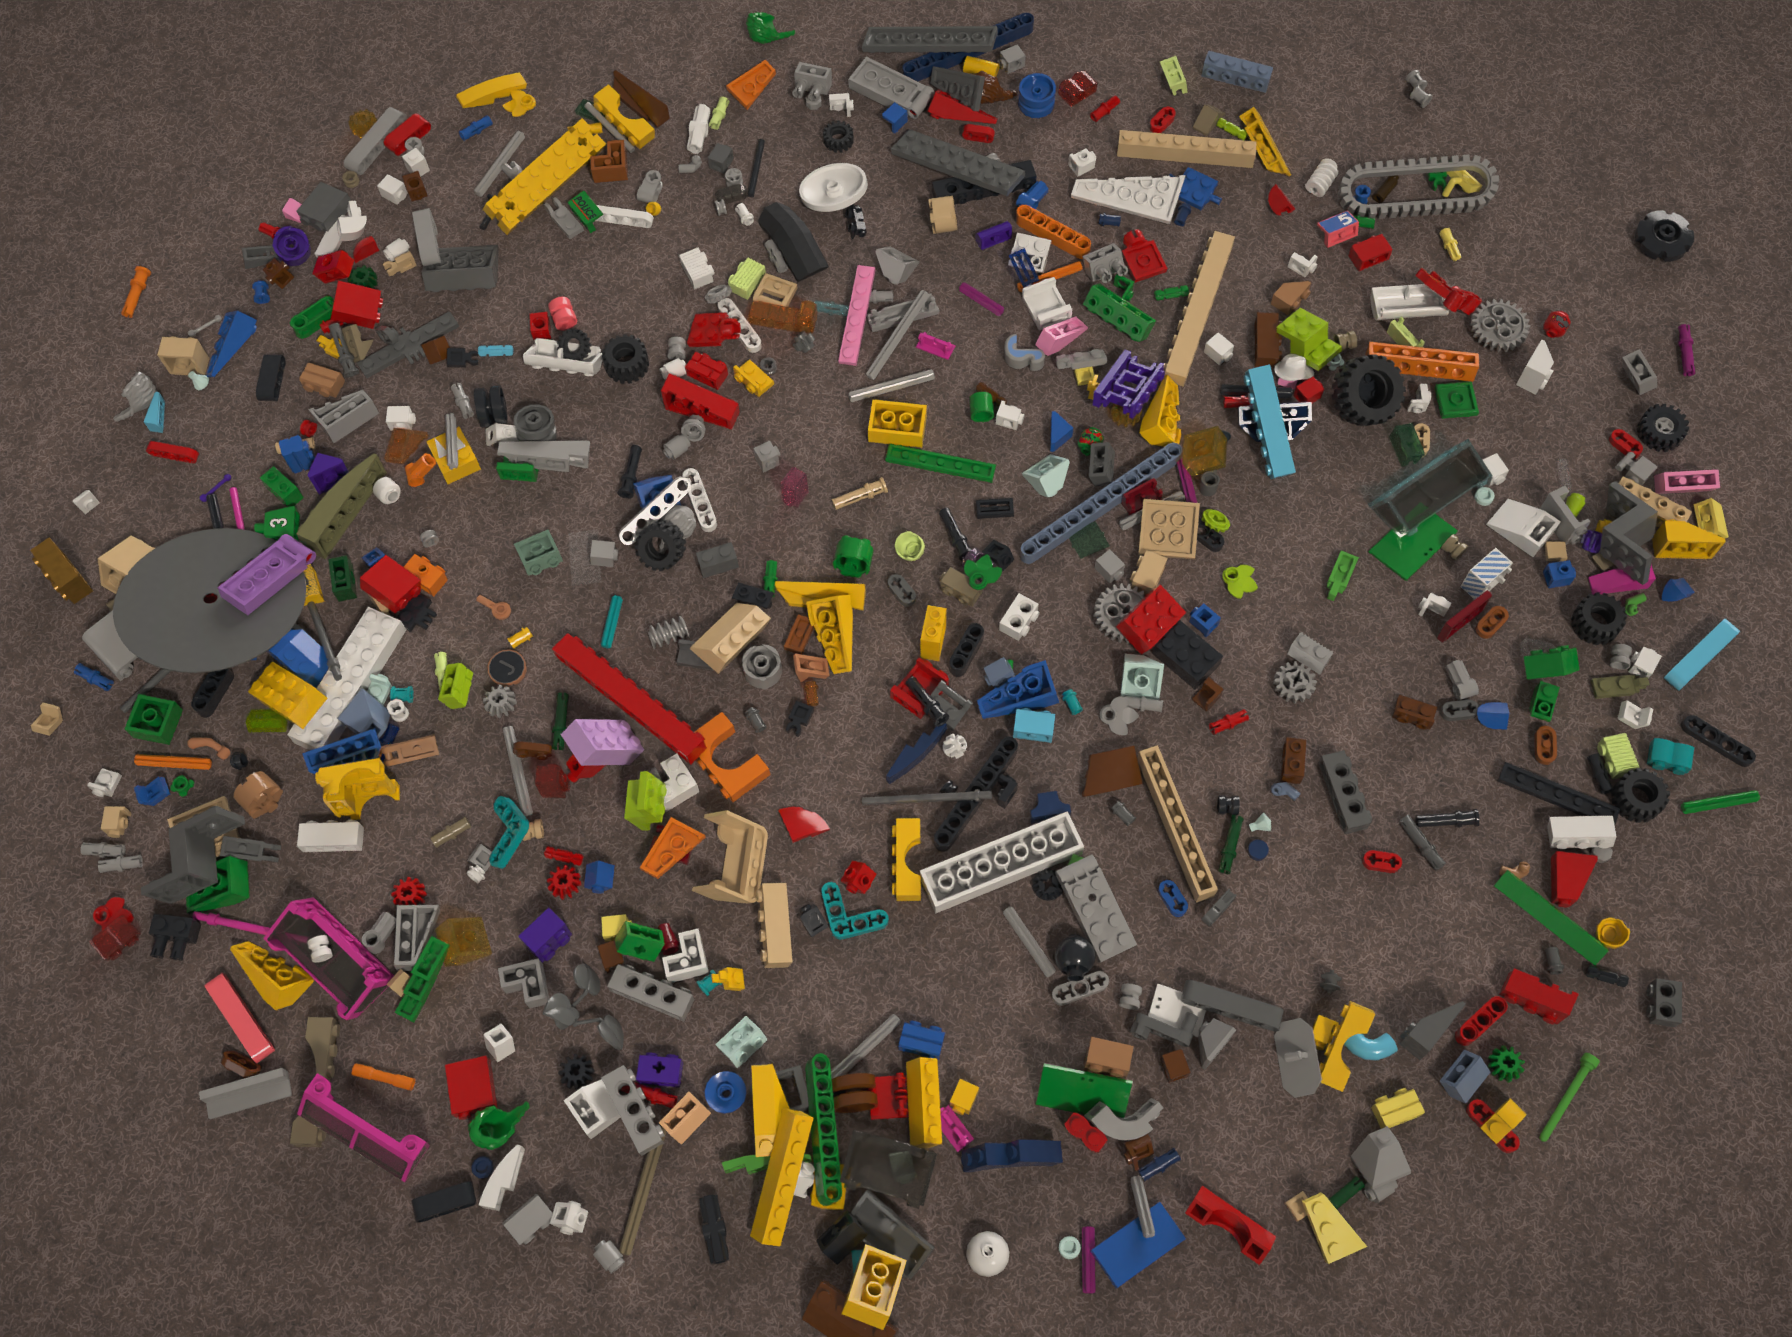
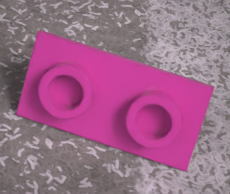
M926 332L919 334V342L916 346L918 349L949 360L956 347L951 342L927 335Z
M949 1105L940 1109L941 1130L955 1150L959 1152L972 1142L974 1138Z

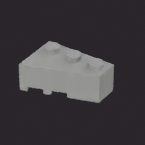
M364 390L341 397V401L332 404L327 402L324 407L316 410L314 408L308 409L316 423L333 443L379 414L372 399Z
M397 905L394 959L396 971L400 969L412 971L432 935L440 914L439 905Z

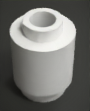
M398 238L386 246L383 253L389 261L393 262L395 261L394 258L409 252L410 246L405 239L401 240Z
M677 358L664 364L660 368L664 380L666 381L669 373L677 377L685 375L686 363L684 360Z

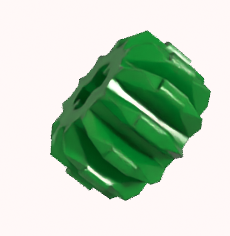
M1501 1046L1500 1050L1495 1048L1492 1051L1493 1055L1488 1056V1060L1491 1063L1487 1067L1494 1069L1491 1075L1495 1076L1498 1074V1081H1502L1505 1078L1508 1083L1512 1079L1517 1080L1520 1078L1519 1073H1523L1525 1070L1521 1067L1525 1060L1518 1058L1521 1052L1514 1054V1047H1510L1508 1050L1505 1046ZM1503 1061L1509 1063L1510 1066L1508 1067L1506 1064H1503Z

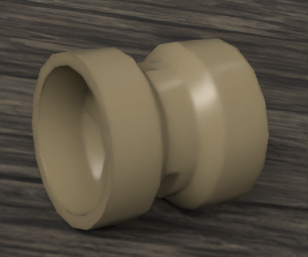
M1354 331L1334 335V342L1342 346V351L1346 348H1357V336Z
M1453 534L1441 548L1445 552H1450L1451 557L1456 561L1465 553L1469 546L1459 542V538Z

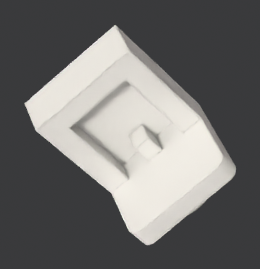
M1427 384L1419 385L1416 392L1417 400L1410 401L1407 407L1408 412H1426L1431 400V392L1428 391Z
M1430 593L1427 599L1423 597L1418 607L1421 609L1419 615L1423 616L1426 608L1444 617L1451 602L1447 601L1444 597Z
M1629 701L1621 702L1618 720L1634 729L1650 725L1653 709L1651 707L1641 709Z

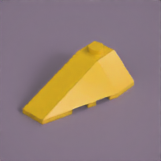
M1168 374L1164 376L1145 413L1139 432L1149 444L1162 447L1170 443L1179 444L1181 438V429H1177V421H1180V415L1177 414L1176 406L1179 405L1178 385Z
M850 595L806 601L810 624L814 626L818 634L816 637L825 649L824 654L833 674L852 671L853 611Z
M249 941L233 945L230 948L263 1000L274 1010L293 1005L314 982V979L301 967L295 965L291 968L284 964L285 959L281 957L278 959L268 956L269 952Z

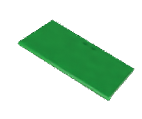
M1419 503L1376 543L1368 553L1372 554L1385 566L1407 581L1441 549L1450 536L1457 534L1458 530L1422 503Z
M1044 1063L1035 1105L1085 1115L1100 1101L1107 1105L1116 1117L1124 1118L1133 1081Z

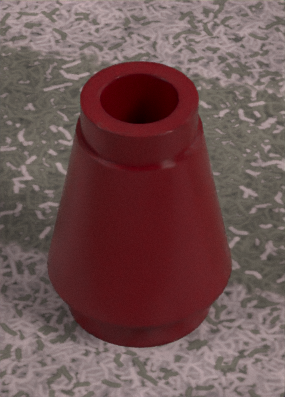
M668 923L659 925L658 930L662 931L665 943L661 951H663L664 955L676 953L679 950V941Z

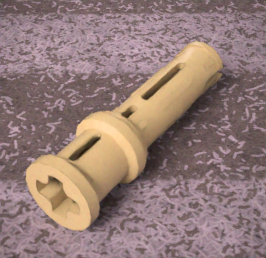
M881 477L878 481L870 484L865 483L862 488L831 500L835 510H838L865 498L872 499L877 494L887 493L888 490L884 479Z

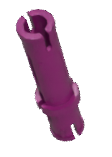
M1682 324L1678 327L1680 340L1678 341V346L1681 349L1683 375L1693 376L1696 374L1692 350L1694 342L1691 338L1690 325Z

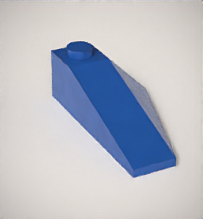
M239 311L225 314L218 332L221 338L214 345L217 352L210 359L206 372L207 377H215L247 339L255 333L257 328L255 325L256 319Z
M1045 660L1025 667L1021 673L1009 678L1005 684L993 689L977 700L982 718L986 719L1014 714L1016 709H1042L1059 703Z

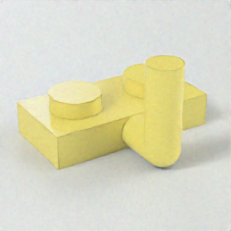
M1466 170L1448 171L1447 174L1451 179L1442 195L1448 197L1455 184H1459L1466 193L1479 192L1483 185Z

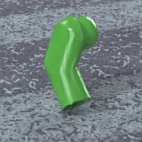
M1639 593L1626 599L1625 613L1627 615L1633 616L1638 613L1637 605L1646 601L1645 594Z

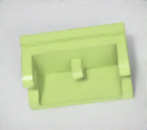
M1174 56L1160 61L1173 95H1177L1176 91L1178 89H1181L1183 94L1188 93L1186 80L1177 57Z
M1402 316L1398 322L1396 320L1391 321L1387 333L1398 345L1424 346L1425 342L1423 339L1419 342L1403 325L1404 319Z

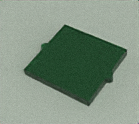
M1096 521L1086 525L1069 537L1072 548L1076 550L1080 559L1110 547L1104 537V532L1100 530Z

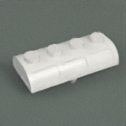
M1425 284L1374 287L1371 289V308L1375 320L1399 319L1401 316L1403 318L1446 316L1449 314L1448 308L1442 303L1445 299Z
M537 338L535 343L523 354L524 363L532 365V368L541 369L547 367L551 371L566 370L570 374L581 372L585 376L597 374L603 361L600 347H590L591 352L587 354L589 356L582 361L563 359V348L557 350V347H559L557 341ZM568 342V348L571 352L575 353L580 349V344Z

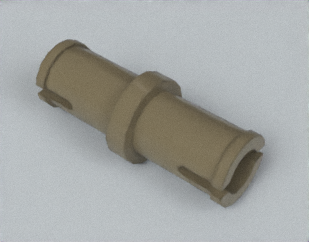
M463 817V819L453 825H447L446 829L430 838L435 847L438 848L450 839H456L457 835L472 826L468 819Z

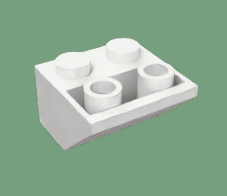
M602 1079L580 1088L564 1100L590 1139L621 1118Z

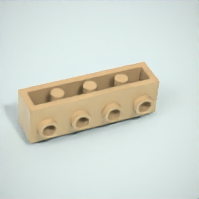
M1623 476L1618 483L1658 511L1656 526L1659 528L1664 521L1670 519L1687 522L1692 513L1685 506L1679 505L1667 497L1635 483L1632 479Z
M763 883L756 892V900L760 902L758 922H761L762 928L759 930V941L763 942V949L760 952L761 962H764V968L789 967L792 963L787 885L786 883Z

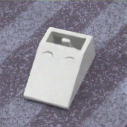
M1507 499L1486 525L1534 557L1555 532L1561 521L1544 510Z

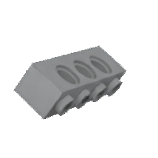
M628 964L624 966L617 965L607 986L611 992L683 1022L685 1021L695 1000L690 990L684 987H680V989L672 987L673 984L664 979L661 982L655 980L654 976L647 972L638 973L634 967ZM638 980L637 986L633 988L628 987L630 981ZM649 988H657L654 995H647ZM669 995L676 996L672 1003L665 1002Z
M623 1065L601 1077L639 1154L642 1156L664 1144L662 1137L665 1134L660 1125H655L653 1121L655 1114L650 1106L646 1107L643 1099L646 1097L641 1087L636 1088L633 1081L637 1079L632 1069L627 1070ZM623 1086H630V1092L627 1095H620V1090ZM633 1104H639L640 1106L639 1112L636 1114H630L629 1112ZM642 1123H649V1130L646 1133L639 1132V1127Z

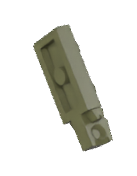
M1635 675L1594 678L1590 681L1595 699L1631 696L1639 693V689H1646L1650 685L1648 677L1636 679Z

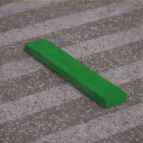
M889 444L885 462L990 483L993 482L996 464L895 444Z
M1509 870L1494 885L1594 966L1609 951L1606 946Z

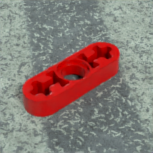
M150 441L146 448V452L152 456L195 464L199 457V453L192 448Z
M1479 1099L1471 1101L1466 1108L1468 1116L1479 1128L1495 1114L1484 1101ZM1473 1105L1475 1107L1480 1106L1482 1108L1480 1110V1113L1475 1114L1473 1112L1475 1109ZM1488 1114L1489 1117L1482 1122L1481 1119L1484 1118L1483 1116ZM1511 1130L1496 1145L1501 1151L1512 1153L1519 1148L1520 1141ZM1511 1138L1512 1141H1513V1142L1511 1143L1512 1146L1506 1147V1146H1505V1143H1506V1140H1505V1139L1508 1140V1139Z

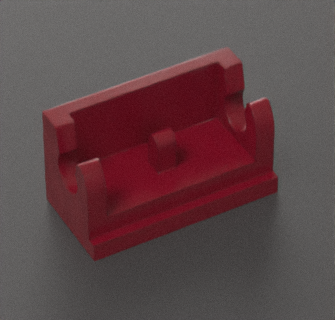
M1155 478L1123 494L1121 504L1129 515L1143 509V499L1162 500L1163 491L1162 489H1157Z

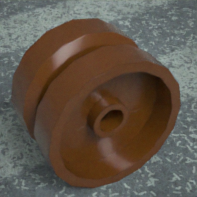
M855 1073L832 1078L833 1094L837 1095L833 1098L835 1113H856L878 1107L877 1094L871 1092L876 1088L875 1075Z

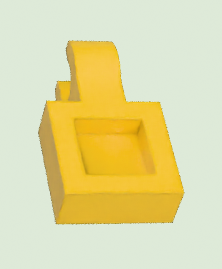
M320 335L316 340L320 343L319 346L324 348L326 354L338 359L339 354L333 338L329 340Z
M726 967L722 971H718V974H711L712 983H723L725 990L741 991L745 989L743 969Z

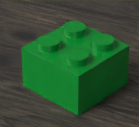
M138 694L124 730L136 739L170 745L183 709L175 701Z

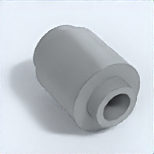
M684 434L677 435L663 445V452L668 459L672 458L675 460L685 453L691 444Z
M1395 1180L1372 1190L1369 1184L1366 1183L1364 1194L1369 1201L1379 1203L1393 1194L1398 1185Z
M603 1240L594 1248L596 1252L593 1256L611 1274L625 1263L622 1259L623 1255L611 1240L607 1242Z

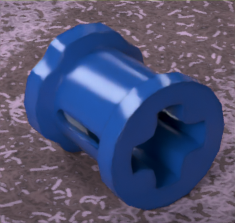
M1366 185L1357 186L1354 196L1356 201L1367 204V198L1371 194L1370 188Z
M265 281L254 282L252 284V288L255 291L254 302L258 304L268 303L270 301V296L267 292L269 285Z

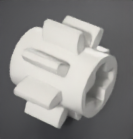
M951 734L943 742V750L951 758L955 756L957 759L963 756V752L967 748L966 740L959 735Z

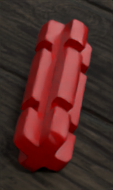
M547 846L544 852V856L549 859L555 858V860L566 863L572 862L578 866L583 862L582 854H573V852L555 849Z

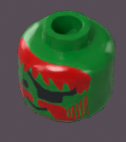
M1094 427L1082 431L1077 445L1083 454H1091V443H1103L1104 437L1102 432Z

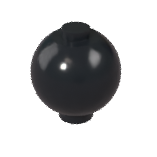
M1071 934L1059 942L1055 949L1054 957L1057 967L1062 973L1067 975L1068 980L1081 981L1084 979V975L1094 966L1096 955L1094 947L1087 939L1078 934Z

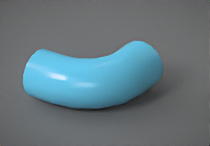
M1387 1033L1376 1039H1368L1363 1034H1356L1344 1043L1352 1054L1364 1060H1380L1389 1057L1398 1050L1395 1041Z

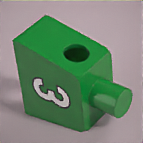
M295 506L266 512L264 523H255L254 530L257 533L264 534L265 538H272L276 541L284 534H288L299 541L297 532L300 527V513Z

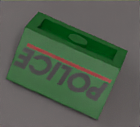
M582 191L567 203L576 217L592 233L596 231L593 222L604 214L587 193Z

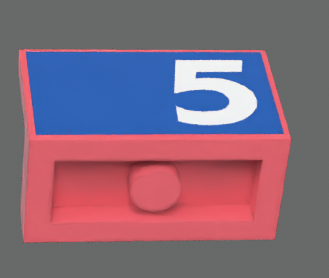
M1347 210L1318 222L1317 226L1325 233L1324 244L1329 248L1358 236L1359 221Z

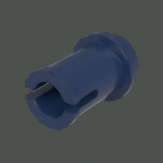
M1182 203L1178 207L1179 212L1174 221L1176 225L1181 227L1185 225L1186 219L1192 211L1191 206L1186 203Z
M1105 212L1100 214L1099 224L1103 227L1104 225L1120 226L1121 215H1107Z

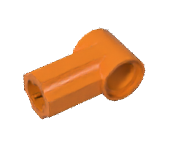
M424 453L415 463L405 466L409 486L416 487L424 484V476L436 465L435 458L430 454Z

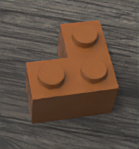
M624 140L607 141V155L590 156L594 183L628 180L627 152Z

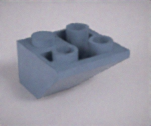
M361 688L337 719L356 735L375 728L379 739L387 729L390 714L387 708Z

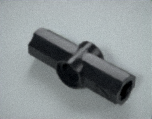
M707 1195L699 1198L703 1217L702 1230L704 1239L707 1241L710 1263L712 1265L729 1261L728 1246L725 1238L727 1237L724 1218L721 1216L718 1195Z

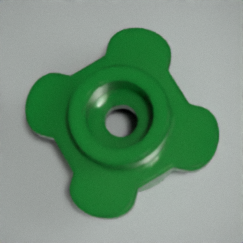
M179 775L173 780L170 789L172 792L179 793L181 797H185L189 789L194 787V781L186 779L184 775Z

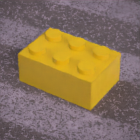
M873 400L868 426V442L922 448L927 419V405Z
M865 1244L841 1314L884 1330L893 1308L907 1260Z

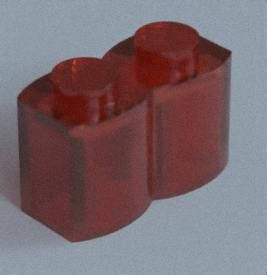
M1084 70L1075 73L1070 79L1063 80L1059 85L1058 94L1070 106H1074L1097 91L1098 83Z
M121 915L94 936L89 943L105 961L110 959L114 961L122 955L121 950L126 946L131 947L139 941L138 937L141 933L125 915Z

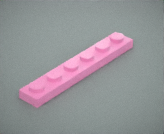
M857 266L838 360L839 364L857 366L876 271L875 267Z

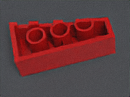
M670 373L661 389L665 410L688 417L699 415L705 422L732 430L740 413L739 404L734 400L725 398Z

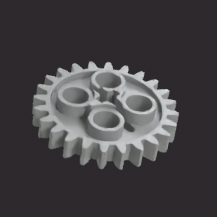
M1493 299L1492 303L1487 300L1485 305L1480 304L1479 308L1475 309L1471 317L1470 326L1472 328L1470 331L1475 332L1474 338L1479 337L1478 343L1484 342V348L1489 345L1491 351L1494 347L1497 348L1498 352H1500L1501 348L1505 352H1507L1508 348L1513 351L1516 346L1520 347L1521 343L1525 342L1529 334L1530 325L1528 323L1530 320L1525 319L1527 313L1521 314L1522 308L1516 309V303L1511 306L1509 300L1506 304L1503 303L1502 299H1500L1499 303L1495 299Z
M1122 583L1119 588L1114 584L1111 589L1107 587L1105 593L1101 592L1100 598H1097L1095 602L1096 605L1093 610L1096 612L1093 616L1098 618L1095 624H1101L1099 630H1106L1104 636L1111 634L1112 641L1115 637H1118L1119 643H1121L1122 639L1129 643L1115 626L1144 598L1142 596L1144 591L1138 593L1137 586L1132 590L1130 584L1126 588H1124ZM1119 599L1125 600L1126 603H1122ZM1108 612L1114 613L1115 616L1109 615Z

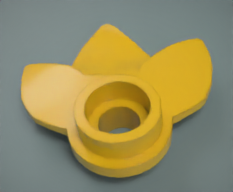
M515 90L511 91L513 100L503 104V108L508 112H512L513 117H519L524 115L527 110L533 109L536 106V101L534 97L526 94L524 91Z

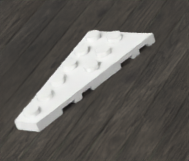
M1179 175V177L1163 176V178H1152L1150 176L1126 177L1124 179L1109 178L1108 180L1076 179L1071 198L1170 224L1185 175Z

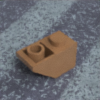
M1311 282L1283 283L1273 294L1271 305L1286 315H1289L1292 310L1295 312L1300 306V301L1302 299L1306 300L1310 295Z

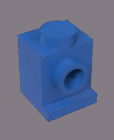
M1203 603L1199 608L1195 607L1191 611L1189 622L1202 632L1203 636L1207 637L1219 625L1221 617Z

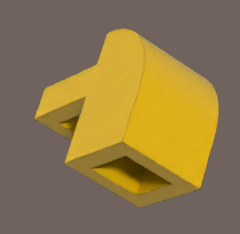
M1509 1098L1480 1128L1497 1144L1527 1114Z

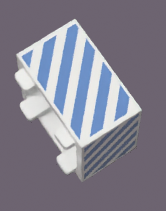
M1495 548L1469 571L1460 587L1472 598L1476 599L1486 590L1490 591L1499 582L1503 584L1506 573L1509 574L1512 571L1510 567L1513 562Z

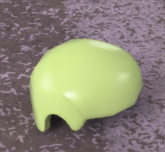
M907 531L901 533L896 538L894 547L896 553L902 559L916 561L923 555L925 544L919 535Z

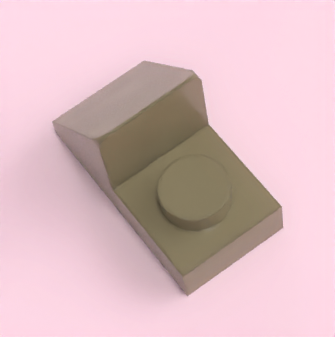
M357 324L342 328L349 352L354 355V363L364 360L373 340L361 341V334Z

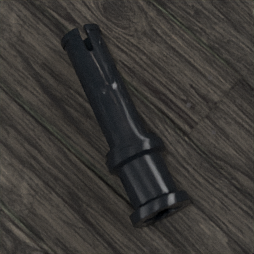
M638 445L631 446L626 471L621 476L622 484L617 494L622 498L631 499L634 496L633 483L637 482L636 472L642 452L641 447Z
M950 508L940 510L939 515L952 538V546L956 548L959 560L963 561L971 558L974 555V551L969 547L967 537L962 535Z
M910 677L905 684L924 706L925 714L933 719V724L936 727L944 725L949 719V714L941 709L938 701L931 698L916 677Z
M1473 809L1472 811L1462 812L1456 810L1453 813L1416 815L1415 821L1418 822L1416 824L1418 828L1455 825V827L1461 828L1462 825L1478 827L1480 818L1478 810Z

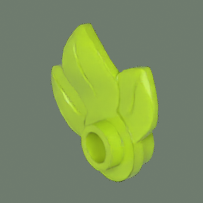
M1240 565L1237 568L1229 567L1223 571L1222 579L1228 584V591L1235 598L1241 599L1244 592H1253L1258 589L1256 582L1250 577L1255 570L1253 567ZM1228 575H1233L1235 578H1229Z

